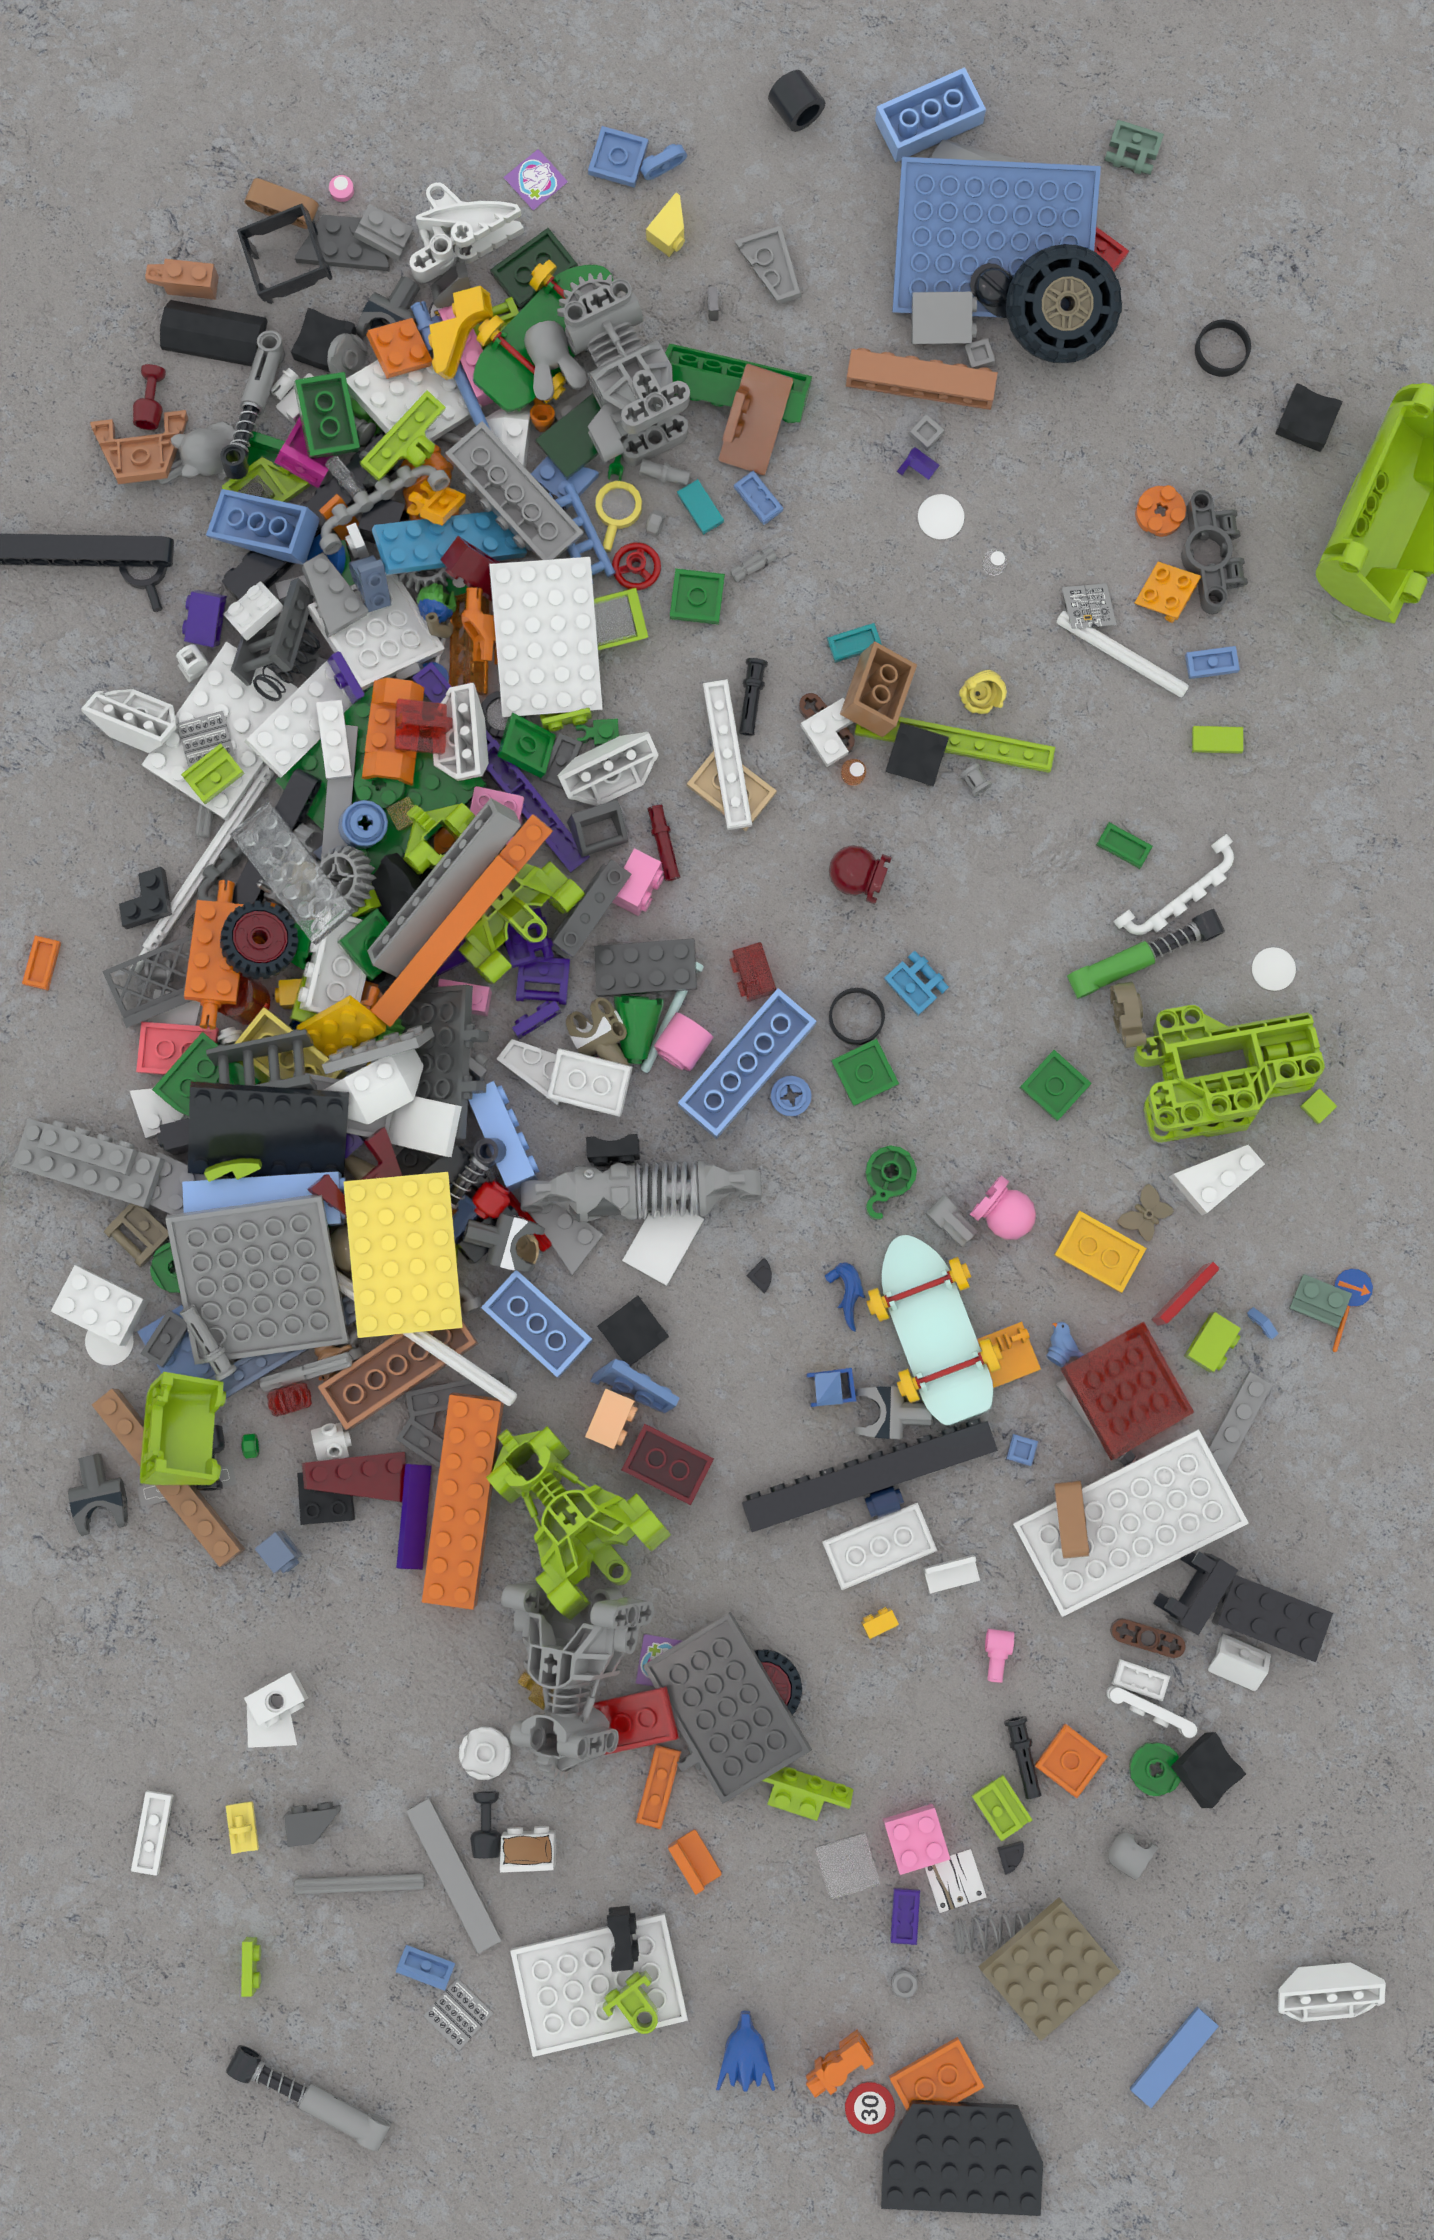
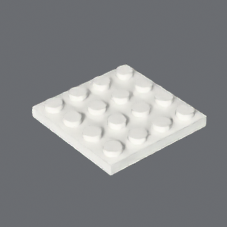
M433 352L430 354L432 359L434 358ZM376 360L346 378L349 394L386 434L426 390L446 407L445 411L425 431L426 437L432 442L472 418L454 377L448 380L444 379L434 371L432 365L387 379L379 361Z
M397 574L386 575L391 606L369 612L365 617L329 638L326 636L323 620L317 612L316 602L308 605L309 614L333 652H341L362 690L373 686L375 680L393 677L407 666L415 662L423 663L442 654L445 650L439 638L429 633L427 623L420 615L417 604L404 584L399 581ZM356 585L350 586L364 604L365 601Z

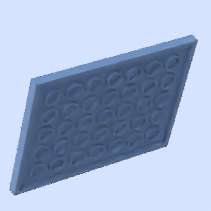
M902 157L892 313H912L913 292H971L970 280L972 274L978 267L987 263L999 265L1014 277L1019 267L1030 256L1050 246L1072 244L1094 251L1101 166ZM1065 297L1060 302V306L1064 311L1069 307V302ZM977 300V312H972V316L997 317Z

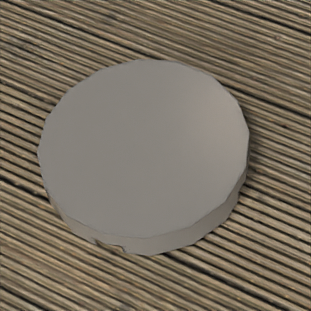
M343 333L331 342L327 358L331 374L345 372L346 378L368 366V361H366L368 351L363 340L357 335Z

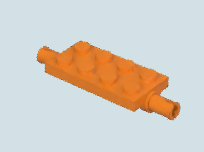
M225 880L219 881L217 901L197 900L184 998L185 1000L200 1002V1005L203 1006L199 1025L202 1029H207V1026H210V1030L216 1029L218 1008H221V1005H237L241 972L236 973L233 970V966H229L226 963V958H223L222 948H220V936L228 915L231 912L233 913L235 908L238 906L242 907L244 904L232 903L235 883L227 880V889Z

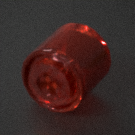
M241 973L237 1005L223 1004L221 1008H218V1012L242 1025H250L263 1007L268 1010L270 1009L271 998L269 991L264 985L250 977L242 976L243 974Z

